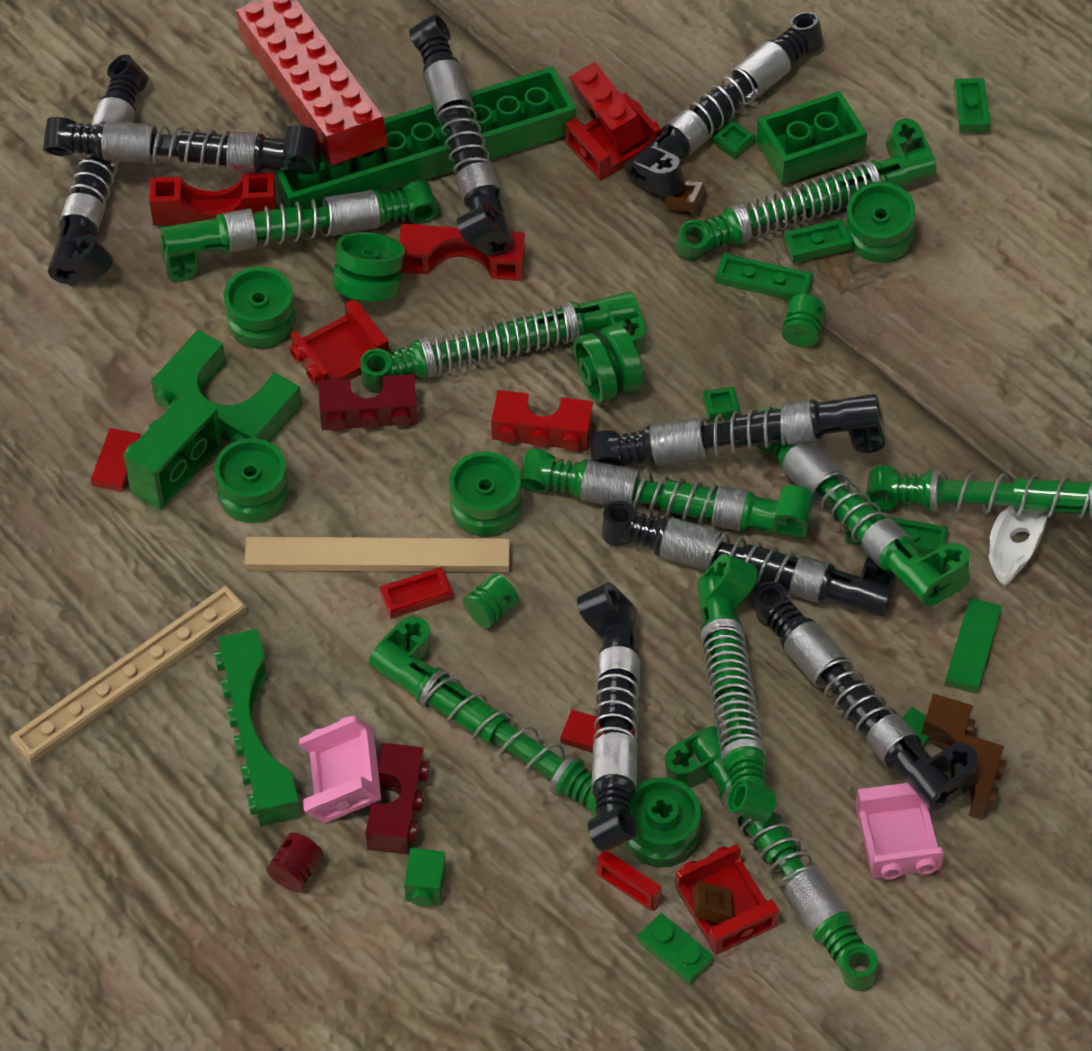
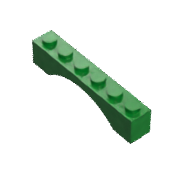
M258 629L218 637L220 650L214 651L217 670L225 671L226 678L220 679L224 699L231 698L233 706L227 708L230 727H237L239 735L234 736L233 739L237 757L244 755L246 763L245 765H240L244 786L251 785L252 794L246 795L250 815L257 814L260 827L301 818L292 772L278 763L266 751L257 737L252 724L253 703L258 689L267 675Z

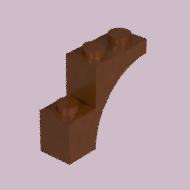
M933 693L921 734L929 736L928 741L943 750L956 743L968 744L975 749L978 756L979 779L977 784L970 789L971 804L969 816L982 820L986 807L993 809L999 789L992 788L994 779H1002L1007 761L1001 759L1004 746L971 736L976 721L970 719L973 705Z

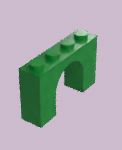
M197 330L151 380L154 399L163 408H168L173 400L179 399L187 390L215 407L218 411L221 438L230 443L248 438H257L270 442L302 406L300 386L275 372L250 399L242 403L220 405L205 398L201 393L204 386L226 363L223 343L200 330Z

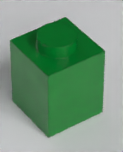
M410 848L404 883L406 902H412L417 906L423 907L430 906L431 904H441L446 872L445 851Z

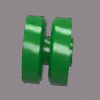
M874 182L864 185L854 192L847 205V231L852 240L851 249L859 257L871 262L896 260L909 251L914 241L915 204L911 195L902 187L889 182Z
M354 232L343 235L336 243L335 260L337 263L333 269L332 286L343 296L355 300L376 302L393 299L400 291L402 274L399 270L403 266L405 248L397 240L382 234Z
M258 266L246 268L236 273L227 282L223 293L228 330L236 341L248 347L265 348L284 341L292 333L296 322L293 291L290 281L284 274L273 268Z
M615 323L602 328L599 337L593 333H588L575 338L573 350L577 368L586 390L596 403L602 404L615 399L618 390L623 394H629L643 387V372L638 353L632 339L621 324Z
M248 438L240 439L227 445L218 454L214 464L215 481L219 504L227 515L238 521L254 523L276 516L282 510L288 499L289 491L285 459L278 447L266 440Z
M485 451L467 455L453 466L449 476L450 509L452 518L460 528L470 534L492 536L508 530L518 520L521 512L520 472L513 461L502 454Z
M669 777L651 778L639 783L636 795L631 800V814L637 825V836L625 842L630 854L641 863L655 868L672 867L684 862L694 853L699 841L701 810L697 796L686 784Z

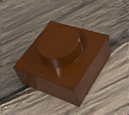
M685 181V189L680 194L666 197L667 210L696 212L706 192L704 183Z
M698 881L692 889L694 917L719 924L731 919L730 889Z

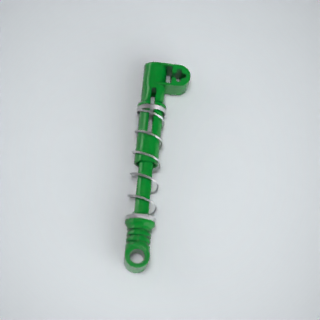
M882 465L871 469L866 488V494L871 502L879 505L881 511H889L896 505H899V502H902V506H907L908 502H910V506H915L916 502H918L919 507H924L927 511L937 512L942 503H951L952 510L956 513L959 510L960 504L964 503L982 504L985 514L990 512L992 505L1013 506L1014 513L1017 516L1023 511L1044 512L1048 518L1053 513L1076 514L1079 519L1086 514L1090 515L1092 519V482L1071 481L1068 476L1063 477L1062 480L1039 479L1034 474L1030 479L1015 478V482L1011 483L1009 477L1002 473L996 482H980L977 474L972 471L968 474L965 481L949 480L943 470H928L925 474H920L919 478H917L915 473H912L911 477H909L908 473H904L903 477H901V474L896 469ZM941 473L944 475V477H945L946 480H944V479L940 476ZM971 475H974L976 478V481L968 480ZM1003 476H1005V478H1006V480H1007V483H999V482H1000L1001 478H1002Z
M412 616L403 619L377 644L369 658L368 664L371 668L414 695L416 702L423 708H434L447 717V723L453 721L472 733V740L478 737L490 746L495 744L501 746L502 748L497 754L498 757L502 756L504 751L507 750L525 762L527 766L523 774L527 773L530 767H533L552 780L549 791L560 797H572L573 801L579 802L581 806L586 807L587 810L592 812V817H595L596 799L592 794V771L585 767L584 761L577 755H571L565 759V751L563 746L559 744L544 747L539 743L537 729L529 727L518 730L514 727L511 712L497 710L488 704L485 695H474L463 688L459 678H450L448 671L440 667L433 668L425 663L424 660L429 654L430 627L424 619ZM407 643L410 644L409 652L407 651ZM527 730L534 731L536 741L523 732ZM552 747L560 748L562 758L549 749Z

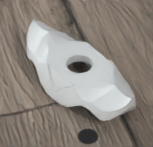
M1008 506L998 515L991 530L988 556L996 578L1004 587L1027 564L1039 545L1048 519L1044 512L1021 511L1017 516L1014 513L1013 506ZM1018 532L1030 534L1029 538L1024 542L1016 543L1012 541V537Z

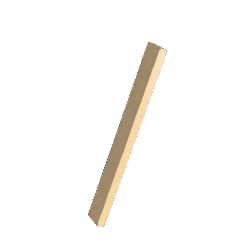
M246 537L244 565L245 571L427 572L442 567L444 572H509L510 539Z
M225 585L10 736L11 743L32 765L246 614L247 608L245 604Z

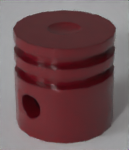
M295 832L289 833L266 867V871L282 887L299 892L309 880L324 854L321 848L308 837Z

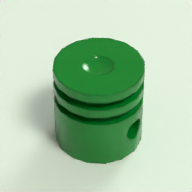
M800 294L793 296L789 300L781 335L783 339L797 347H811L818 342L826 307L824 303L812 295Z
M498 573L490 575L463 598L464 607L471 618L481 627L487 629L519 603V597L514 587Z

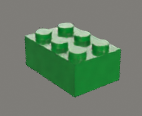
M841 91L758 118L756 143L782 185L865 157L867 132Z
M188 390L179 399L173 400L168 406L167 411L158 420L151 422L139 440L132 442L125 451L124 460L131 493L161 511L223 447L217 409Z

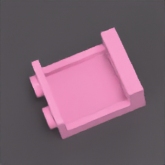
M349 716L323 729H316L311 734L299 739V746L310 754L314 795L303 799L304 812L325 824L381 800L373 727L356 716Z
M908 783L858 789L855 808L872 879H895L901 875L913 873L927 875L936 870H941L944 852L943 848L937 845L928 806Z

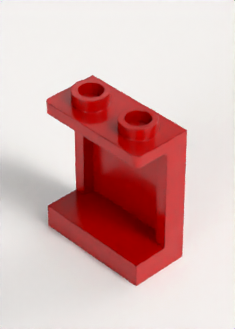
M626 92L621 95L637 113L646 139L621 154L605 135L598 118L583 126L576 118L565 123V143L600 181L622 170L629 159L660 135L661 129L656 120L650 119L643 111L640 103L637 100H632Z
M353 299L344 304L345 316L303 338L297 331L290 333V354L296 363L301 362L303 364L306 374L313 385L318 384L320 380H352L361 375L360 360L366 351L375 348L389 351L388 339L357 300Z
M738 844L728 848L726 846L714 850L709 857L698 862L690 861L685 863L676 872L675 889L715 956L778 926L779 909L773 899L766 901L740 858L741 849ZM698 881L730 889L731 919L719 924L694 917L692 889Z

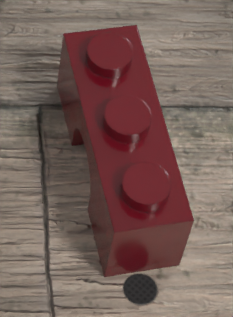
M414 374L382 376L383 388L378 395L372 398H361L355 395L351 390L350 379L318 381L322 431H341L352 428L372 429L382 426L403 427L418 424Z
M382 743L378 764L380 790L393 791L399 797L388 804L371 803L365 832L367 850L408 855L410 842H417L419 822L414 820L416 811L422 812L424 791H420L422 781H428L430 761H424L423 747Z

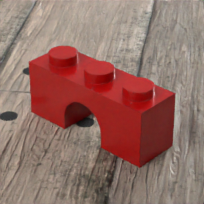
M595 62L569 76L578 101L591 117L597 116L605 135L620 154L646 139L637 113Z
M497 390L491 419L492 440H500L505 443L532 444L537 447H559L570 451H587L593 420V401L561 397L559 408L555 413L549 416H538L529 410V393Z

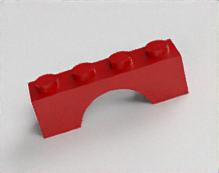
M274 173L242 174L236 184L218 191H205L194 188L187 184L181 176L150 178L149 203L153 225L184 224L215 219L218 214L251 209L253 213L264 211L265 206L268 207V210L276 209Z
M401 224L399 242L405 248L403 266L399 271L404 273L430 274L437 264L446 259L465 257L481 263L488 271L491 279L522 281L525 260V233L510 231L514 242L512 249L499 256H488L467 243L458 228L451 226Z

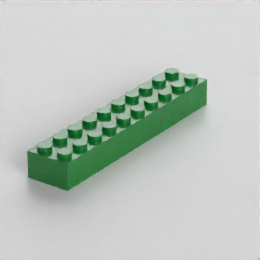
M553 66L470 92L473 109L477 113L476 121L481 126L480 134L485 138L484 147L489 151L488 160L564 137L565 123L576 118V107ZM429 104L384 118L388 146L332 166L321 152L318 173L270 169V173H274L275 188L284 207L296 206L295 203L298 201L301 210L312 208V199L315 200L316 207H323L324 198L329 196H340L341 194L346 195L347 193L352 194L353 192L358 193L367 190H378L380 193H386L405 187L414 181H424L452 172L456 164L449 159L452 151L445 146L447 136L441 133V128L445 123L437 120L433 106ZM470 111L467 114L468 118L474 119V114ZM447 125V126L444 128V132L448 134V132L450 131V129H449V126Z

